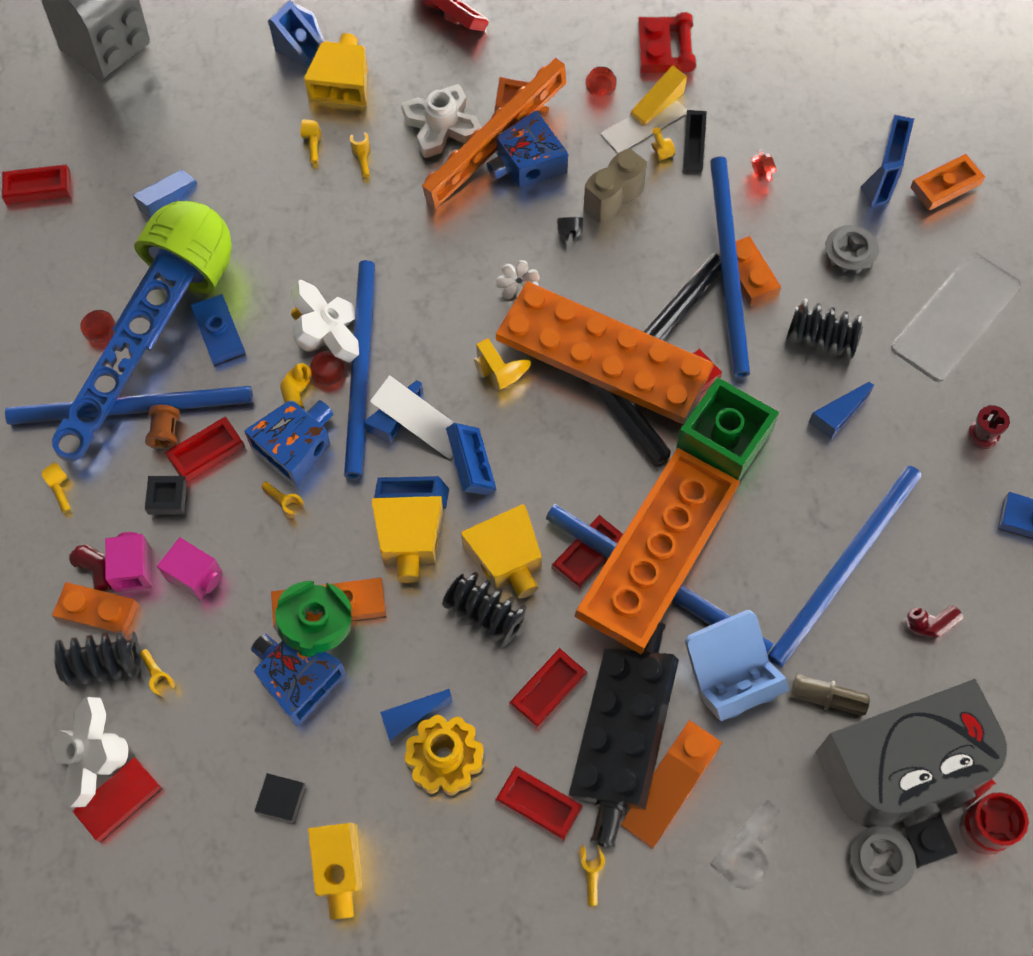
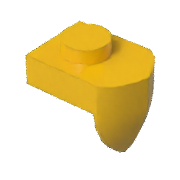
M489 338L476 344L477 358L474 359L475 366L481 377L487 376L497 391L515 383L531 365L530 360H517L505 364Z

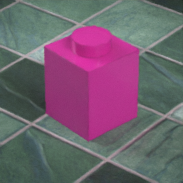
M123 532L118 534L117 537L105 538L106 581L115 592L152 588L151 546L143 534Z
M181 537L178 538L157 565L167 581L201 601L206 593H211L217 587L221 578L220 574L222 573L215 558Z

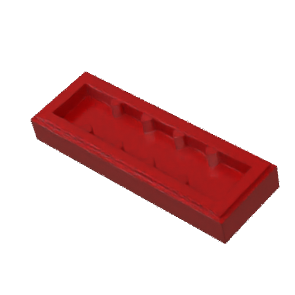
M422 0L424 4L431 8L443 10L445 12L444 17L454 24H463L468 29L485 31L489 24L486 17L461 0Z

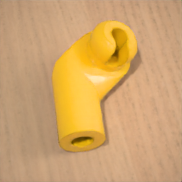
M304 363L296 364L281 381L280 390L284 403L295 401L304 409L300 395L310 382L312 372L308 365Z

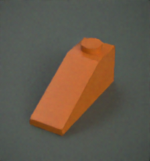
M689 720L653 774L646 809L631 808L620 826L653 849L718 753L723 742Z

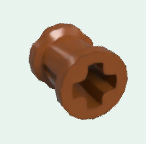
M169 405L151 406L148 410V417L151 419L150 431L145 437V444L154 449L169 450L177 445V438L174 435L176 422L180 420V411Z

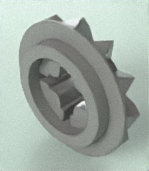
M845 225L834 229L828 235L825 242V256L831 259L832 266L838 265L842 267L843 272L855 270L858 274L864 268L870 269L879 253L876 238L868 230L855 225ZM847 242L853 250H857L855 257L849 251H845Z
M884 826L868 828L857 836L850 847L851 859L849 864L853 867L857 880L863 882L871 891L886 893L896 891L904 887L914 874L916 862L913 848L901 833L892 828ZM893 849L894 853L890 855L891 858L887 861L890 867L889 870L884 866L878 869L874 868L873 870L870 868L876 858L873 853L874 850L882 854Z

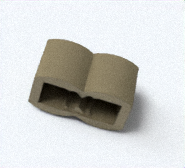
M626 149L615 155L607 168L598 170L587 180L584 191L583 210L599 223L612 219L620 211L622 204L633 201L643 191L647 161L632 149Z

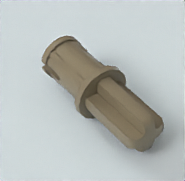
M796 673L790 694L792 698L823 705L824 710L832 707L860 716L866 715L870 704L869 695L866 693L837 686L834 680L828 683Z

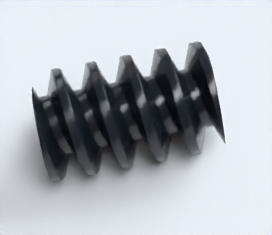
M804 299L795 309L786 339L794 331L797 332V343H801L808 335L810 336V346L815 347L820 339H822L824 351H828L835 343L837 344V355L841 356L848 347L850 348V357L853 359L863 330L862 316L857 315L850 323L848 311H843L838 319H836L834 307H830L823 315L821 303H817L809 311L808 300Z
M477 572L472 573L468 578H465L464 574L459 575L448 588L443 598L442 606L446 609L454 607L453 612L457 617L466 615L465 620L469 625L473 626L478 623L477 628L480 633L485 634L490 631L491 641L498 642L503 639L502 648H504L521 627L527 606L522 605L514 611L512 607L515 598L510 597L504 603L500 602L503 590L498 588L490 595L488 590L491 582L486 580L480 586H477L476 582L479 576Z
M120 630L117 631L115 642H111L107 633H102L100 644L96 645L93 636L88 635L86 636L85 647H81L77 637L71 638L70 648L67 650L62 640H56L54 648L56 673L60 681H64L69 687L77 685L79 680L83 684L92 683L94 677L99 682L106 681L109 675L115 680L120 679L125 672L129 677H135L138 675L141 666L138 639L135 631L131 634V640H127L123 631Z

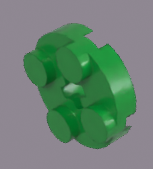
M314 581L296 583L287 588L278 600V606L275 610L276 631L285 644L296 649L302 656L311 657L317 653L331 650L343 642L350 633V601L342 590L332 584L326 583L325 587L314 585ZM309 611L314 615L321 613L322 616L319 621L310 622L306 620V613Z

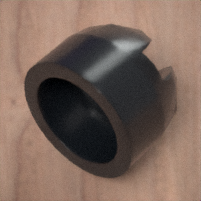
M557 218V229L560 237L568 241L569 234L572 233L573 241L580 238L583 232V218Z

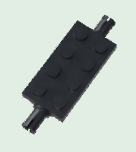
M661 621L642 654L634 650L604 649L569 795L575 800L589 801L596 804L598 813L590 842L600 847L608 845V848H615L621 815L626 814L628 809H646L679 659L674 654L659 653L663 633L666 629V625Z

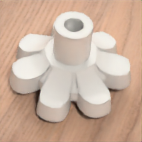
M520 260L516 267H513L511 264L504 265L502 268L504 275L499 276L496 280V286L504 288L502 296L509 300L514 294L518 297L527 281L539 286L536 281L540 279L537 270H528L526 261Z

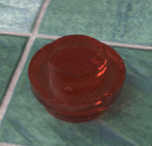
M604 66L595 67L586 77V89L594 96L605 97L615 91L617 79L611 69Z
M763 150L757 151V155L750 158L756 178L759 182L763 180L770 182L773 180L772 173L777 172L771 154L765 155Z
M95 310L84 316L80 329L86 339L95 343H104L114 335L112 329L116 323L109 312Z
M329 351L317 354L310 364L312 378L321 385L337 383L345 372L342 359L335 357Z

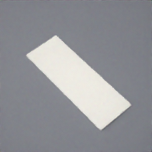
M675 100L645 126L630 115L600 134L620 153L651 136L655 127L662 129L686 115L687 110L678 100Z
M389 375L370 402L450 460L453 453L446 428L454 422Z

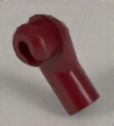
M78 545L69 555L71 565L73 567L78 566L80 569L85 567L92 572L94 589L104 592L111 590L112 587L106 581L105 555L90 545Z
M950 605L937 616L928 615L927 611L922 612V608H913L908 612L907 626L914 634L940 638L962 621L964 617L962 612L954 605Z

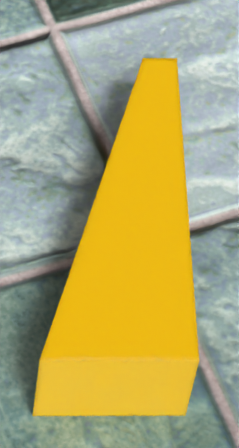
M672 66L631 110L630 115L644 126L684 94L687 76Z

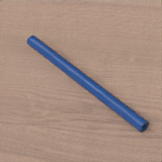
M718 156L710 160L731 363L733 376L742 378L750 375L727 159Z
M369 260L360 261L358 265L354 336L358 340L359 355L352 360L344 468V476L348 479H360L362 477L365 434L363 421L366 419L375 263Z
M252 386L118 397L107 416L148 412L149 408L154 405H169L177 409L253 403ZM74 401L6 407L5 419L8 425L63 420V418L69 419V408ZM85 405L78 410L77 417H97L98 410L94 406Z
M907 466L767 655L771 663L782 668L922 477L921 472L917 468Z
M556 504L551 507L546 516V520L607 559L617 545L616 542ZM681 585L673 599L675 603L710 625L731 617L683 585ZM763 637L768 654L774 643Z

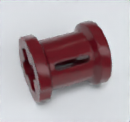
M996 405L985 406L978 412L976 422L970 425L968 438L974 446L980 449H990L999 442L1001 434L1008 429L1010 417L1001 407ZM993 414L992 418L988 420V417ZM986 435H990L987 440H984Z

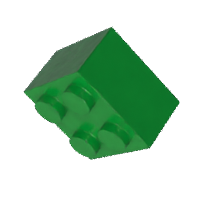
M717 377L680 429L676 449L679 448L740 481L773 432L779 412Z

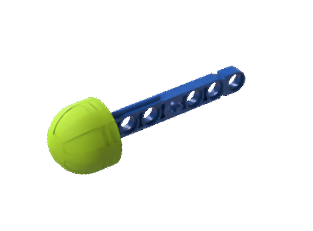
M177 201L167 204L153 214L135 242L134 248L136 253L150 267L112 329L114 332L113 337L69 408V420L63 418L54 433L52 447L57 456L62 460L68 462L76 461L86 453L95 437L93 432L102 426L146 349L151 350L187 288L199 293H212L229 264L232 245L231 235L226 223L210 207L193 201ZM158 289L165 292L167 298L164 303L153 305L148 302L147 295L150 291ZM136 318H144L149 321L150 327L147 332L137 334L131 331V322ZM124 348H128L131 358H123L120 361L118 369L119 372H123L120 375L113 369L117 362L115 351L122 352ZM102 376H110L115 380L116 384L111 391L103 393L95 388L96 380ZM85 405L94 406L98 410L96 419L87 423L80 421L77 413L81 407ZM67 435L76 436L80 440L79 448L72 453L63 452L59 448L61 439Z

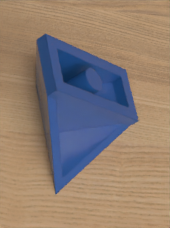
M288 0L268 20L274 49L279 54L308 70L320 44L324 40L314 13Z

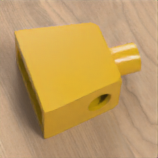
M344 33L340 36L339 43L325 41L320 44L304 78L308 100L367 107L368 62L366 49L362 45H357L358 39L356 36Z
M442 496L372 498L383 564L387 566L397 565V580L399 582L414 583L419 581V565L433 564L436 561L443 521Z
M524 504L461 532L464 550L486 579L491 582L494 589L512 584L518 598L528 597L538 590L532 574L542 568V556Z
M342 823L308 828L316 896L327 895L330 920L354 917L352 891L362 889L357 824ZM337 864L344 870V879L340 883L333 881L331 875L333 867Z

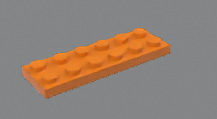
M529 281L524 285L496 332V341L683 425L714 365L709 360Z
M677 448L578 606L574 617L635 652L642 654L741 481Z

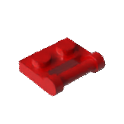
M681 12L676 16L638 17L640 73H666L672 66L682 73L692 72L696 69V56L692 54L691 41L693 16L690 13ZM670 32H679V57L671 56Z

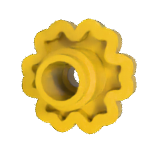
M435 715L429 720L421 721L418 725L419 735L411 736L406 741L404 756L406 765L413 769L412 778L414 783L423 787L429 794H434L442 788L447 795L452 796L459 791L468 789L471 785L470 774H477L483 768L484 748L480 742L475 741L476 731L474 726L466 723L458 716L453 717L448 722L441 715ZM442 751L451 753L447 757H438Z

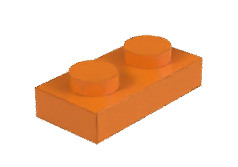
M964 154L913 179L910 188L930 211L982 185L986 176L969 156Z
M747 236L737 240L736 249L741 292L748 304L751 306L778 295L781 285L751 237Z
M65 582L52 617L56 621L115 636L117 631L122 630L126 637L138 603L132 598Z

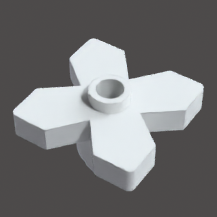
M459 84L442 90H435L429 94L426 100L417 97L402 103V113L407 124L422 128L417 135V144L425 158L442 153L448 137L465 144L469 141L470 136L475 130L482 128L476 116L462 113L467 106V101Z
M303 280L295 283L291 287V300L303 314L293 323V336L296 343L303 350L309 352L319 350L326 344L335 357L351 362L359 355L358 340L346 328L355 320L354 305L340 297H336L327 304L315 286Z
M85 697L75 710L73 731L60 730L50 744L55 764H68L63 790L69 807H85L95 795L97 774H111L114 770L122 768L127 761L128 745L126 740L118 737L115 733H103L106 712L101 698Z

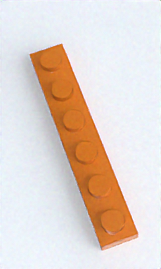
M555 57L547 66L541 67L526 86L520 87L514 97L504 107L498 108L492 118L482 128L472 133L469 141L459 150H455L450 154L446 163L437 171H433L427 176L424 184H422L426 202L437 209L497 151V137L532 112L539 111L567 84L565 64Z

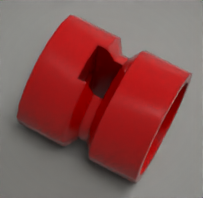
M997 792L990 793L967 808L961 816L959 827L961 837L967 846L977 853L994 855L1023 839L1028 831L1029 819L1026 809L1019 800L1012 795Z

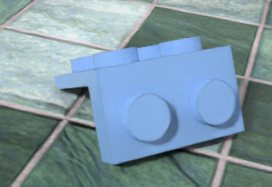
M745 610L686 637L685 645L702 702L720 721L735 718L743 711L761 703L771 702L777 696L790 691L787 678L769 662L757 615L751 610Z

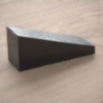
M687 110L683 170L703 171L707 111Z

